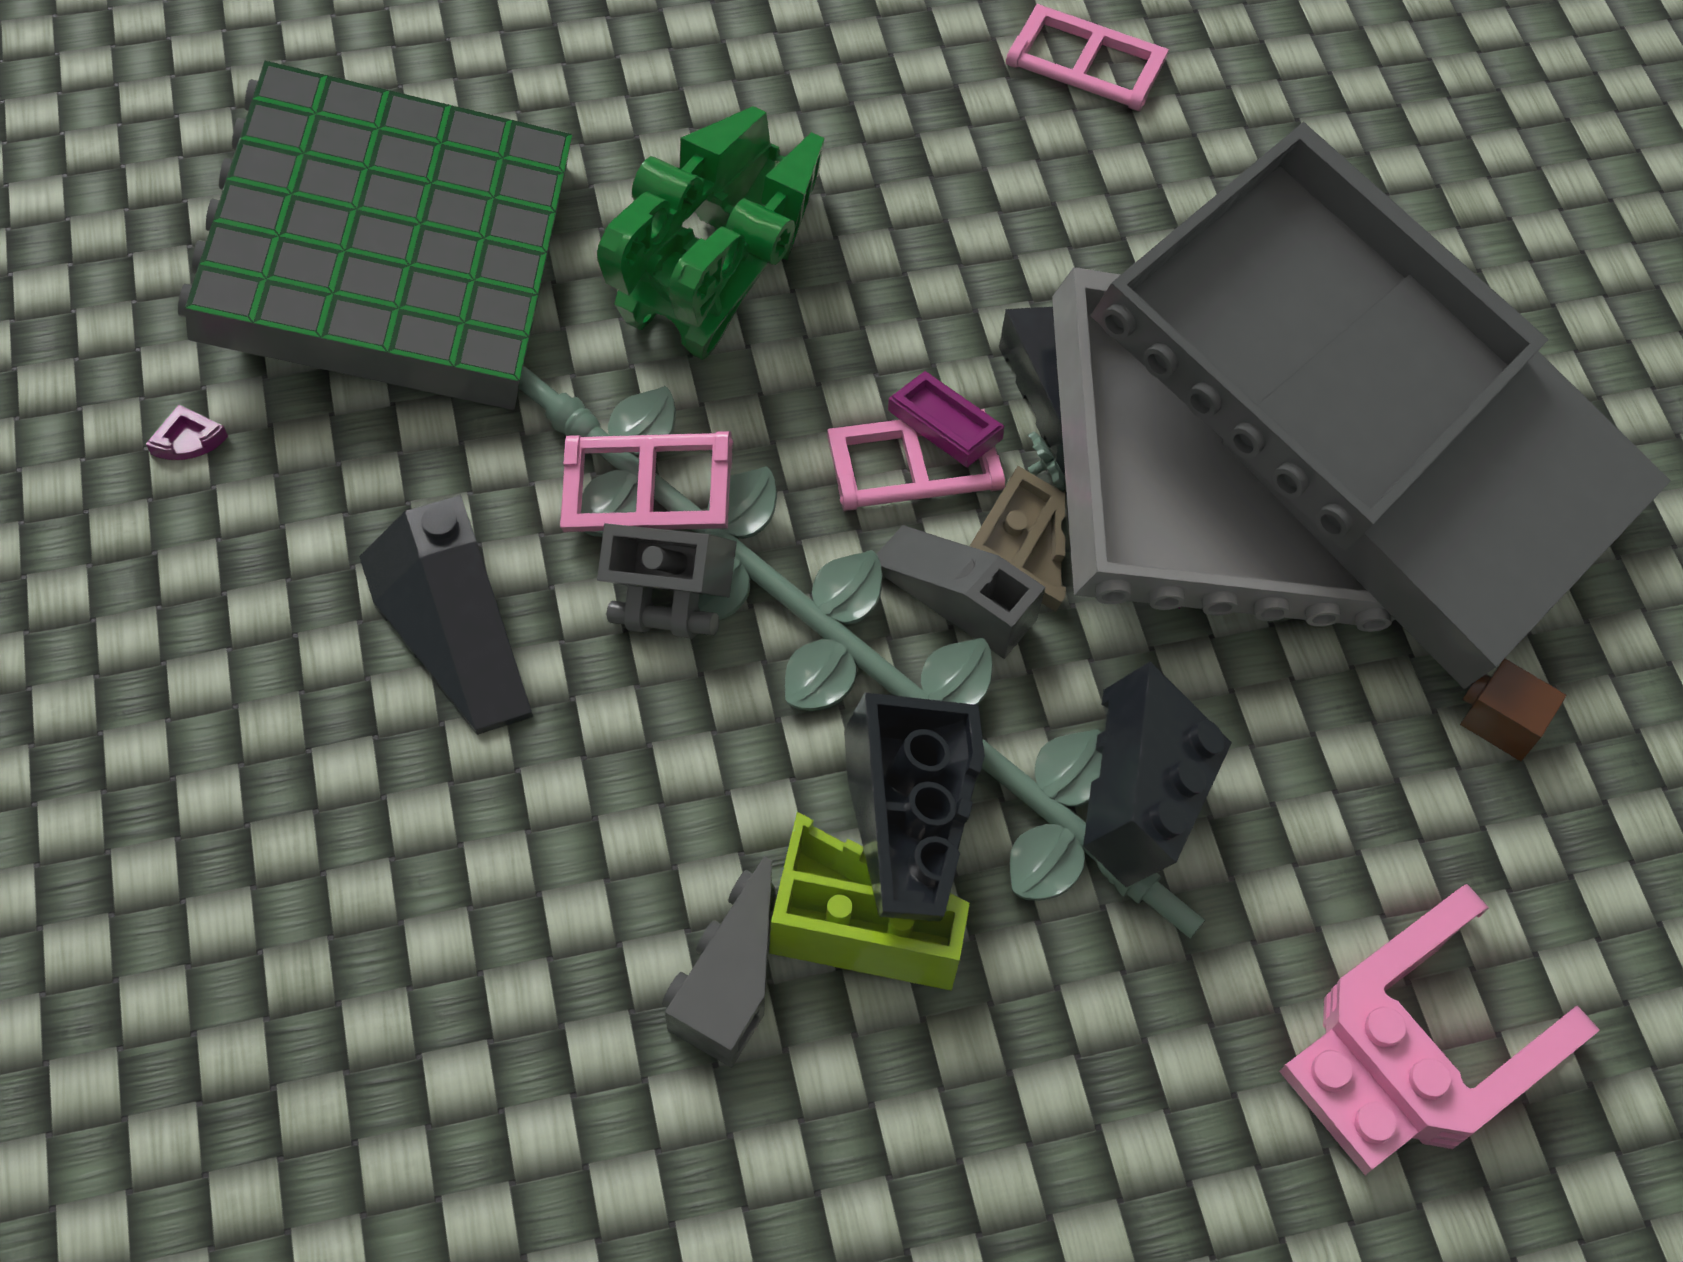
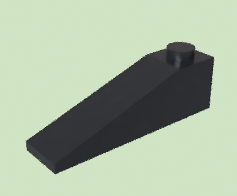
M461 495L404 511L359 556L375 608L385 621H389L404 640L405 646L415 658L421 661L436 680L441 691L477 735L532 718V710Z
M865 692L844 729L848 784L879 917L940 922L945 916L960 856L958 849L963 829L970 816L973 804L971 798L976 778L981 772L985 757L979 705Z

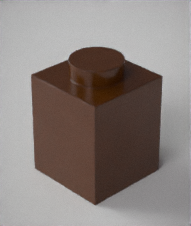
M1504 658L1491 676L1486 674L1469 687L1462 700L1472 706L1460 725L1521 762L1541 739L1567 695Z

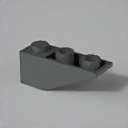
M904 525L877 553L881 564L882 576L974 639H985L990 650L1003 659L1007 657L1037 621L1046 587L998 555Z
M765 856L754 873L745 870L740 875L728 899V902L733 906L722 923L713 920L708 925L696 948V953L700 955L698 961L689 975L680 972L674 978L662 1002V1005L667 1008L665 1011L667 1031L731 1068L762 1020L765 1011L772 888V860Z

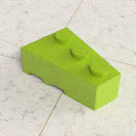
M797 812L771 920L769 954L952 991L960 961L970 903L950 893L945 916L940 922L879 917L863 846L850 839H847L845 843L814 827V820Z

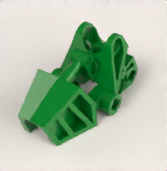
M752 106L681 137L680 168L656 157H648L641 164L633 181L632 198L634 201L606 227L597 249V261L605 283L618 290L614 305L624 321L636 329L643 330L653 320L655 314L663 315L678 328L682 345L691 355L701 360L707 358L720 342L738 307L768 263L776 265L782 258L788 260L819 175L825 138L811 132L784 157L780 155L779 147L770 143L767 113ZM694 212L701 221L717 228L706 240L695 237L692 228L682 227L683 222Z

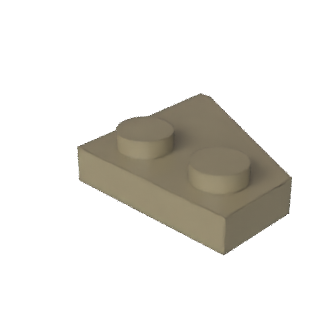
M1017 466L970 544V547L1000 556L1045 586L1042 604L1055 612L1066 596V587L1061 585V562L1065 557V535L1061 528V523L1065 518V493Z

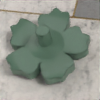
M1036 432L1028 434V437L1034 444L1033 448L1040 457V461L1028 467L1029 472L1036 476L1042 471L1047 470L1051 474L1053 483L1056 484L1057 488L1060 491L1066 490L1065 476L1044 439Z

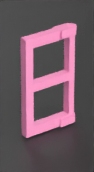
M1037 4L1007 53L1006 65L1026 69L1128 105V108L1140 112L1167 58L1169 49ZM1043 25L1088 40L1073 70L1028 54ZM1102 45L1148 60L1133 90L1087 75Z
M894 420L827 429V439L843 511L856 510L857 507L978 491H1001L1005 488V477L999 455H997L994 446L979 458L983 474L929 481L917 437L922 435L903 421ZM902 438L913 483L857 490L847 445Z
M731 431L702 434L566 436L560 528L563 532L603 531L604 523L665 530L728 528L730 469L733 445ZM712 450L709 511L653 512L657 452ZM640 452L636 512L581 514L585 454Z

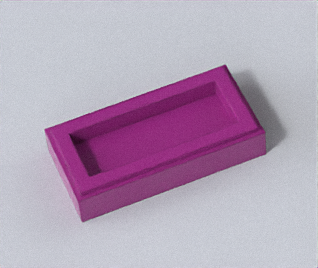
M927 371L922 372L889 397L888 411L965 467H969L1003 439L1004 425Z

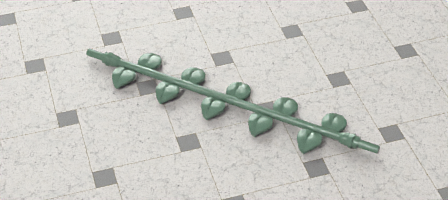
M522 368L519 389L546 410L545 416L552 422V428L566 436L597 437L672 434L674 431L676 419L675 402L671 391L666 386L632 395L622 400L615 406L608 423V433L601 429L597 418L578 397H571L567 393L558 394L528 368ZM640 452L598 453L618 470L602 474L589 482L582 493L581 514L636 512L639 459L636 456L639 457ZM765 466L730 476L728 528L691 529L695 533L710 534L737 541L730 598L699 594L698 607L700 611L717 613L719 620L729 617L744 604L749 596L750 577L824 638L800 647L790 657L785 674V700L787 704L793 708L806 711L821 710L836 705L853 688L857 676L856 665L894 696L980 704L991 685L993 668L991 650L985 639L978 638L954 643L934 651L926 659L923 666L921 689L842 625L860 622L873 611L879 601L883 576L877 554L870 550L834 559L825 564L815 577L812 587L813 600L810 599L738 540L753 537L763 531L775 513L777 488L772 471ZM655 473L654 500L669 512L702 511ZM709 499V503H708V509H707L708 511H709V508H710V499ZM603 531L584 532L592 536L603 537ZM1094 729L1068 734L1047 742L1040 749L1036 759L1034 770L1036 782L983 739L985 757L982 768L1050 823L1029 829L1014 842L1010 853V877L1012 892L1016 896L1025 900L1041 901L1058 897L1067 892L1078 881L1083 872L1085 852L1097 862V867L1111 884L1115 885L1117 891L1124 898L1128 895L1138 904L1144 900L1190 939L1197 933L1206 920L1160 884L1158 881L1161 876L1158 873L1126 888L1083 847L1086 822L1067 807H1078L1089 802L1091 782L1100 776L1102 754L1096 751L1097 735L1101 731Z

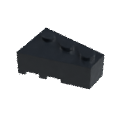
M1151 661L1103 690L1101 705L1108 708L1105 731L1097 735L1096 751L1102 754L1100 776L1091 782L1083 847L1126 888L1177 862L1232 744L1219 727L1210 721Z

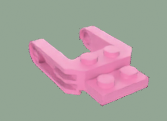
M1468 884L1456 890L1341 977L1331 989V992L1324 997L1323 1027L1326 1029V1034L1285 1064L1279 1071L1365 1176L1412 1138L1419 1139L1422 1144L1454 1149L1600 1031L1577 1005L1475 1088H1468L1463 1083L1458 1069L1399 1001L1390 998L1385 991L1435 954L1476 916L1478 918L1481 917L1489 909Z

